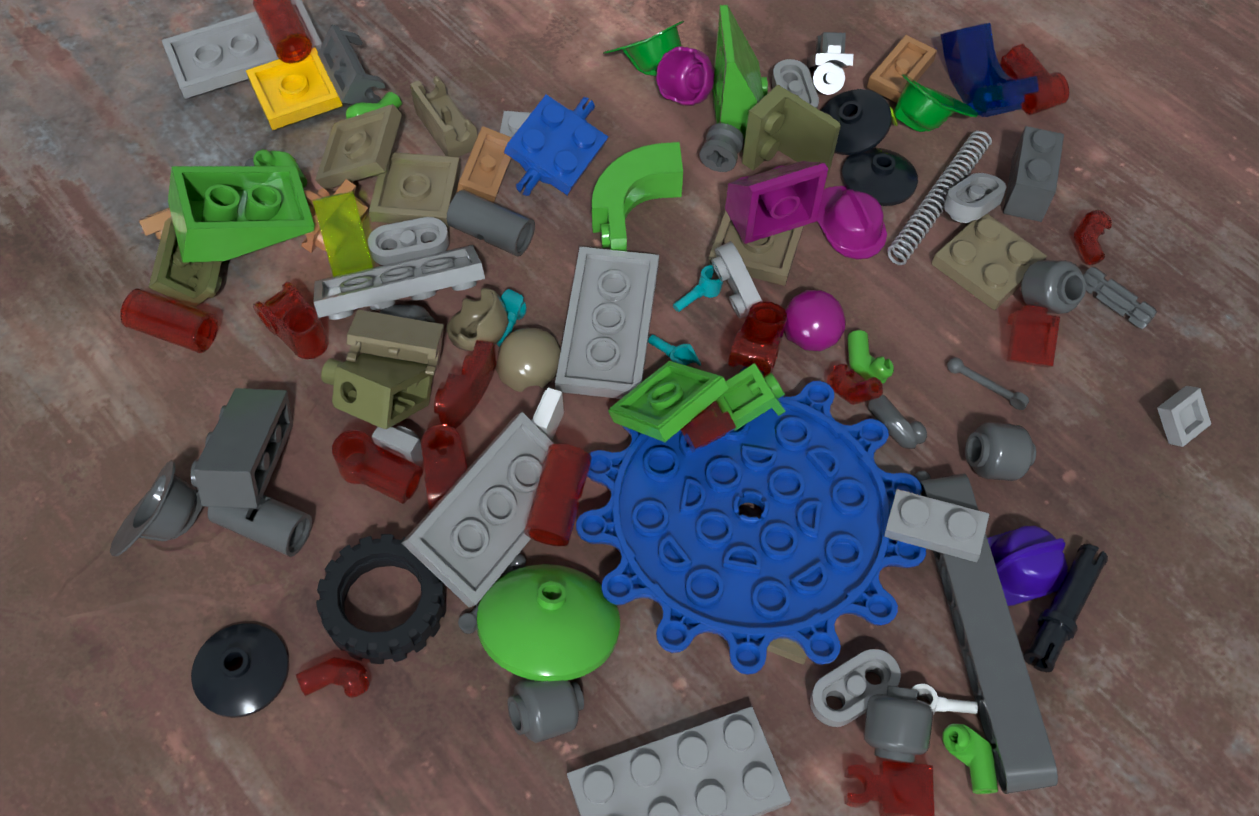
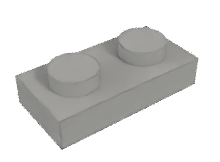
M897 489L884 537L977 562L983 545L989 513Z

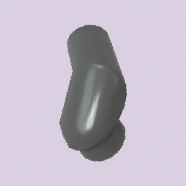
M880 394L871 399L868 409L878 421L885 424L888 433L901 447L915 449L917 444H922L926 441L927 431L921 422L913 421L909 424L885 395Z

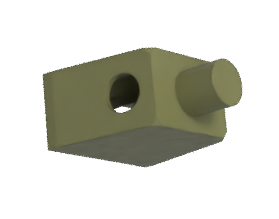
M362 353L356 362L347 360L342 362L333 358L328 359L322 368L321 379L324 383L333 386L332 403L335 408L387 430L429 406L433 375L425 374L428 364Z

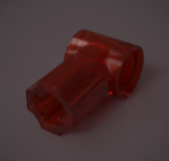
M1024 44L1012 47L1006 55L1002 56L999 66L1018 89L1019 104L1026 114L1033 115L1067 102L1069 86L1065 77L1059 72L1050 74Z
M345 431L333 442L332 454L338 471L346 482L364 484L402 504L409 499L411 500L419 487V482L423 475L422 467L373 444L369 436L362 431ZM354 453L365 454L358 461H346Z

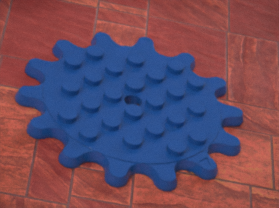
M751 365L744 366L739 373ZM757 365L764 376L769 374L765 368ZM812 381L798 395L792 397L782 396L779 398L786 410L783 414L778 416L773 408L735 431L728 424L716 401L666 442L622 426L632 438L628 448L621 452L613 453L602 450L592 451L583 460L584 473L591 481L608 488L611 491V498L606 506L584 512L576 521V531L578 536L586 543L611 545L621 553V562L618 567L608 573L602 581V594L605 599L614 605H624L636 599L646 598L652 599L661 605L663 618L658 625L656 637L659 645L664 650L670 653H678L685 650L691 644L694 637L699 634H717L728 643L730 663L734 669L741 674L749 675L755 674L763 668L768 645L773 640L789 639L794 641L804 650L812 662L823 665L836 660L840 653L841 645L834 625L839 616L853 614L877 626L889 624L894 620L898 613V605L892 595L884 590L880 584V571L885 567L891 566L901 568L918 566L926 556V548L884 537L896 490L899 489L921 495L922 485L913 475L908 473H887L875 464L874 453L887 442L889 436L885 424L875 419H866L855 425H843L837 422L830 413V407L835 397L834 390L825 382ZM744 503H753L759 506L763 513L760 518L747 517L743 514L739 515L738 507Z

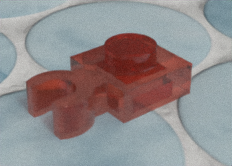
M882 761L879 765V775H874L869 768L863 765H851L845 770V778H856L863 783L864 793H847L844 797V804L860 808L866 806L870 801H879L880 816H934L933 765Z

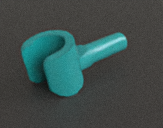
M713 265L705 266L701 271L698 285L673 304V308L677 312H680L702 296L713 298L719 295L723 282L720 279L711 280L714 273Z
M511 289L505 290L500 298L506 308L509 323L505 334L497 343L499 347L507 335L512 333L517 319H522L527 311L524 297Z
M654 334L649 337L648 343L670 357L671 361L683 365L690 363L702 365L690 344H681L676 347Z

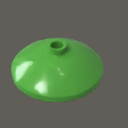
M531 565L508 572L498 578L482 597L477 611V632L487 654L507 671L534 681H568L591 673L610 657L617 644L620 631V615L617 605L611 604L604 598L602 585L583 572L561 565Z

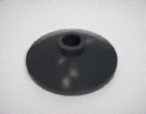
M854 89L843 92L832 98L821 110L829 114L841 125L834 152L841 155L860 154L874 148L885 138L892 122V114L888 102L880 94L866 89Z
M872 148L864 153L850 155L845 160L842 168V181L847 189L867 193L874 197L881 206H893L905 202L914 194L918 184V175L911 162L899 153L884 148Z
M242 623L226 627L211 636L203 644L195 657L191 672L194 693L208 710L217 715L237 718L254 714L267 707L283 689L289 672L288 653L281 639L264 626ZM243 658V664L239 669L235 671L228 670L229 664L234 659Z

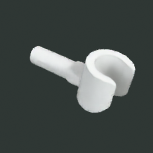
M917 684L911 688L918 690L917 697L922 696L929 699L933 715L936 711L976 714L978 711L977 702L938 697L934 688L927 684Z

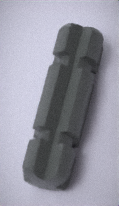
M1091 267L1083 274L1088 293H1097L1096 298L1122 317L1126 314L1130 316L1128 321L1138 328H1145L1154 319L1157 313L1154 307L1145 301L1139 303L1137 301L1138 296L1112 278L1107 281L1105 279L1107 275L1098 268Z

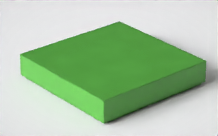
M668 361L610 407L608 412L614 423L666 442L729 390L723 376Z

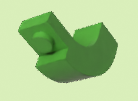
M680 142L652 144L634 149L617 158L601 174L592 196L593 233L601 232L602 248L610 247V250L627 251L625 219L629 212L640 203L651 199L682 197L683 165Z

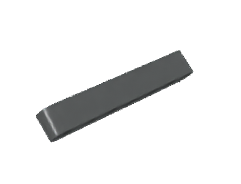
M964 473L919 481L922 485L921 496L978 510L969 478ZM986 533L977 562L933 551L973 696L978 704V714L985 739L992 747L996 778L1002 792L1009 794L1056 786L1058 774L1055 759Z

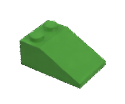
M720 5L714 65L715 79L712 88L716 124L725 123L737 128L742 133L745 144L749 110L768 94L767 77H761L759 61L728 5Z
M296 166L171 167L168 204L183 263L227 261L314 231L315 225Z

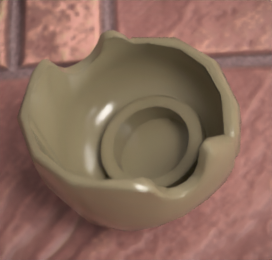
M482 288L481 299L476 301L468 298L463 299L461 312L454 315L446 326L448 337L452 344L461 350L481 351L496 345L505 334L509 323L507 311L496 291Z
M523 328L510 333L501 344L497 356L496 371L501 382L518 392H523L529 386L544 388L557 374L561 348L558 341L542 329Z

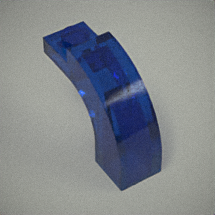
M991 23L940 34L944 58L952 84L963 103L976 110L979 116L990 117L1022 109L1021 103L1025 102L1024 95L1039 91L1037 76L1013 79L1003 71L995 53Z

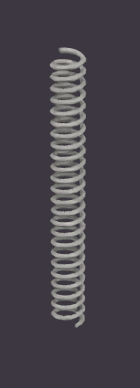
M974 131L963 147L960 148V151L939 177V180L936 181L928 195L925 196L921 205L918 206L891 246L888 247L887 254L893 263L905 265L906 260L910 259V255L914 253V249L921 243V239L925 238V234L929 232V229L932 228L936 219L943 212L948 190L968 177V174L971 173L972 169L975 168V165L982 158V155L985 154V151L992 144V138L989 134L983 131ZM976 134H983L987 136L989 141L987 142L986 139H984L981 136H977ZM973 139H981L982 141H984V143L981 144L980 142L975 141ZM891 250L893 251L894 255L899 259H902L903 262L896 261L891 256Z

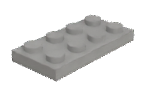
M291 0L162 40L184 99L248 79L246 73L248 69L314 47L319 52L322 45L302 0Z
M473 245L315 281L314 305L318 318L329 316V319L337 320L351 316L354 313V309L370 306L372 310H380L394 305L397 299L411 296L412 300L427 299L436 295L435 290L452 287L455 291L469 289L477 285V280L485 279L482 263Z
M579 247L555 380L556 390L562 393L622 399L642 383L659 267V255Z
M521 412L508 423L403 540L402 544L468 607L475 606L584 473Z
M752 706L567 773L580 816H761L785 807L791 802Z

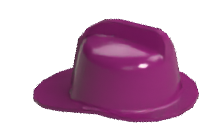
M845 186L824 189L817 222L835 251L845 257L856 260L868 259L878 254L886 243L887 231L883 222L882 207L874 197L864 192H855L853 189H847Z

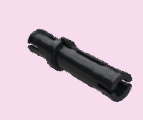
M1083 544L1078 548L1077 555L1049 609L1044 610V612L1042 611L1037 620L1039 629L1023 657L1028 664H1031L1034 658L1038 657L1033 668L1039 671H1053L1066 641L1073 639L1078 630L1076 621L1103 567L1108 561V556L1104 551L1099 553L1096 560L1093 559L1099 549L1097 546Z

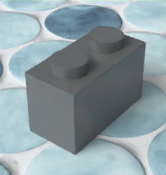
M1025 126L1012 157L1003 214L1042 222L1056 193L1064 134Z

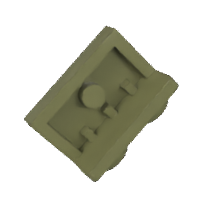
M172 217L164 222L148 288L194 309L207 298H213L218 292L222 282V278L218 275L223 261L183 263Z

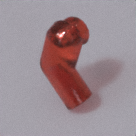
M1093 210L1087 213L1074 232L1075 242L1087 265L1097 264L1105 258L1098 237L1105 233V228L1111 229L1112 220L1102 210Z
M846 364L834 366L832 373L827 376V383L832 387L834 393L852 405L877 399L883 394V385L878 378L871 377L855 382L853 380L855 376L854 370L846 371L848 367Z
M339 657L330 658L296 674L298 683L305 696L330 684L342 685L346 696L353 698L366 692L370 686V682L365 676L367 670L361 663Z

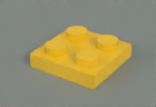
M316 47L246 70L250 84L272 130L343 106L318 56Z

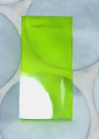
M349 191L313 199L333 277L373 268L354 192Z

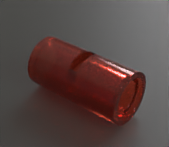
M254 0V9L277 57L285 63H297L307 58L312 50V42L291 0Z
M141 288L132 290L122 304L120 313L122 324L127 328L197 353L207 351L216 338L218 331L217 317L201 309L176 302Z
M552 444L548 447L524 529L526 536L551 546H567L569 544L579 508L578 500L582 497L592 461L589 453L567 444Z

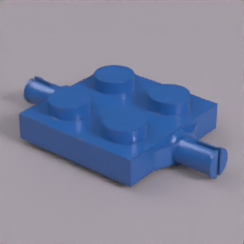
M546 94L510 139L504 153L520 163L526 171L522 179L516 184V188L520 193L525 187L523 195L529 196L537 183L541 181L553 185L568 196L608 139L607 135L585 120L595 108L592 100L586 106L589 98L583 97L572 111Z

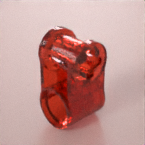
M287 281L282 284V290L264 303L257 301L253 304V308L263 324L270 332L277 335L296 356L302 359H313L322 355L327 350L329 338L321 319L318 318L316 309L303 298L290 282Z
M758 302L752 305L741 330H738L734 339L728 366L735 368L739 364L749 367L755 363L760 371H763L764 376L773 372L787 320V313L784 308L772 302Z
M436 425L429 428L421 439L426 473L424 480L430 510L468 469L460 435L453 427L448 425ZM447 448V454L440 455V449Z

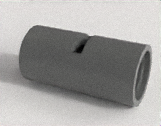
M461 190L454 196L447 211V224L450 227L479 240L484 239L486 243L517 257L527 250L534 235V220L466 190Z
M263 495L258 509L208 507V519L212 523L289 557L296 555L302 549L312 528L311 515L266 495Z

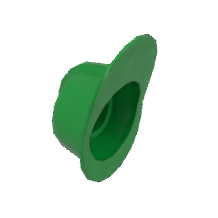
M680 21L650 38L605 51L603 54L622 49L638 71L646 75L656 76L657 66L664 53L675 47L682 46L677 27L684 23V21Z
M902 73L907 83L898 99L894 115L910 128L919 132L939 128L955 112L970 117H977L979 115L976 110L947 94L923 86Z

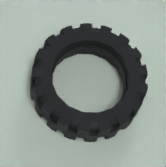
M381 534L380 539H372L371 536L359 539L360 544L351 547L350 544L339 551L341 556L336 561L331 559L324 569L326 572L325 579L319 580L317 592L320 595V599L316 600V605L322 619L321 622L336 646L342 651H347L349 656L356 660L369 659L371 664H384V660L393 659L394 662L407 658V653L413 650L417 653L426 646L425 641L429 636L434 638L440 629V618L445 617L447 607L445 602V596H447L445 585L402 544L406 537L399 540L395 539L392 534ZM395 566L406 569L416 576L421 585V599L416 611L405 623L390 631L372 633L358 629L349 622L345 614L344 601L350 587L361 575L378 567Z

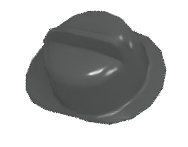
M171 460L166 463L151 489L133 508L120 526L111 543L110 553L113 557L125 552L138 538L157 541L172 540L186 533L194 524L203 507L197 488L174 474V461Z

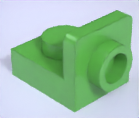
M755 363L728 379L726 384L729 390L715 400L734 431L773 408L778 416L786 412L779 400L780 397L785 395L772 372L764 376Z

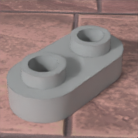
M794 59L778 62L773 69L772 87L780 85L818 109L819 97L808 67Z
M972 174L949 189L944 209L953 220L960 223L978 220L1001 204L1007 188L1006 184L1000 178L990 174Z
M423 217L383 225L373 230L368 237L371 257L376 263L383 266L444 252L449 246L446 225L434 217Z
M730 241L715 248L717 257L711 260L712 265L721 282L728 281L734 293L729 299L739 319L746 316L749 322H753L765 316L766 310L762 299L734 244Z
M869 649L829 672L817 681L812 690L810 707L813 714L820 722L832 727H841L852 722L867 712V704L871 696L876 694L887 695L888 685H899L901 672L897 661L883 650ZM865 673H876L880 677L881 683L878 685L870 684L865 678ZM829 696L837 697L842 703V708L838 710L830 708L826 703V698Z

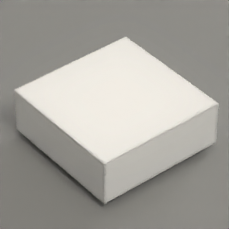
M547 388L532 419V422L551 441L564 414L561 391Z

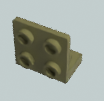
M776 85L749 110L742 164L754 171L763 161H770L777 151H780L796 162L825 163L828 167V175L841 125L829 114L820 111L780 85Z

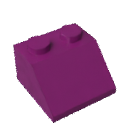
M800 161L786 166H778L770 171L754 176L741 177L734 182L728 183L725 210L743 243L747 244L817 222L828 173L826 164Z

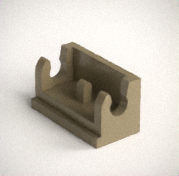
M435 76L433 80L435 89L425 94L426 90L419 80L411 83L410 88L415 112L445 156L460 157L471 152L478 137L477 129L472 121L465 119L449 95L446 94L443 81L438 76Z
M357 310L347 333V345H351L346 360L356 362L360 353L428 364L425 374L435 375L440 361L444 324Z

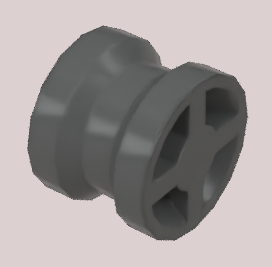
M717 123L708 130L706 135L707 142L703 144L699 157L702 163L711 170L728 172L737 163L738 153L742 150L744 144V137L734 126Z

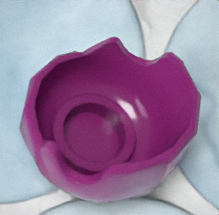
M683 46L675 47L664 53L657 66L656 82L660 94L665 99L672 100L680 105L694 106L695 104L702 103L707 99L714 86L715 68L709 57L700 50Z
M806 290L791 299L781 316L787 340L792 341L804 350L823 351L835 345L845 331L846 320L842 306L833 295L823 290Z

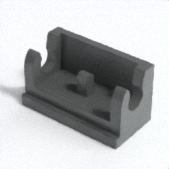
M331 25L319 49L318 56L341 102L352 105L360 102L378 103L381 99L373 93L371 87L383 89L386 86L380 77L365 73L362 64L358 60L357 53L354 52L350 44L362 45L361 38L356 33L340 30L338 26Z

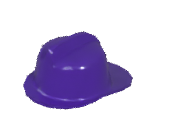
M1021 526L1015 530L987 538L1008 606L1047 596L1059 590L1068 569L1063 553L1065 548L1063 538L1056 539L1050 532L1037 526Z

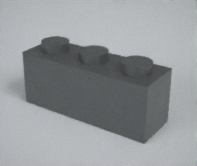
M234 389L227 405H223L220 410L219 421L216 427L206 437L205 448L200 458L194 460L191 467V483L193 487L198 488L202 506L258 509L293 427L287 390Z

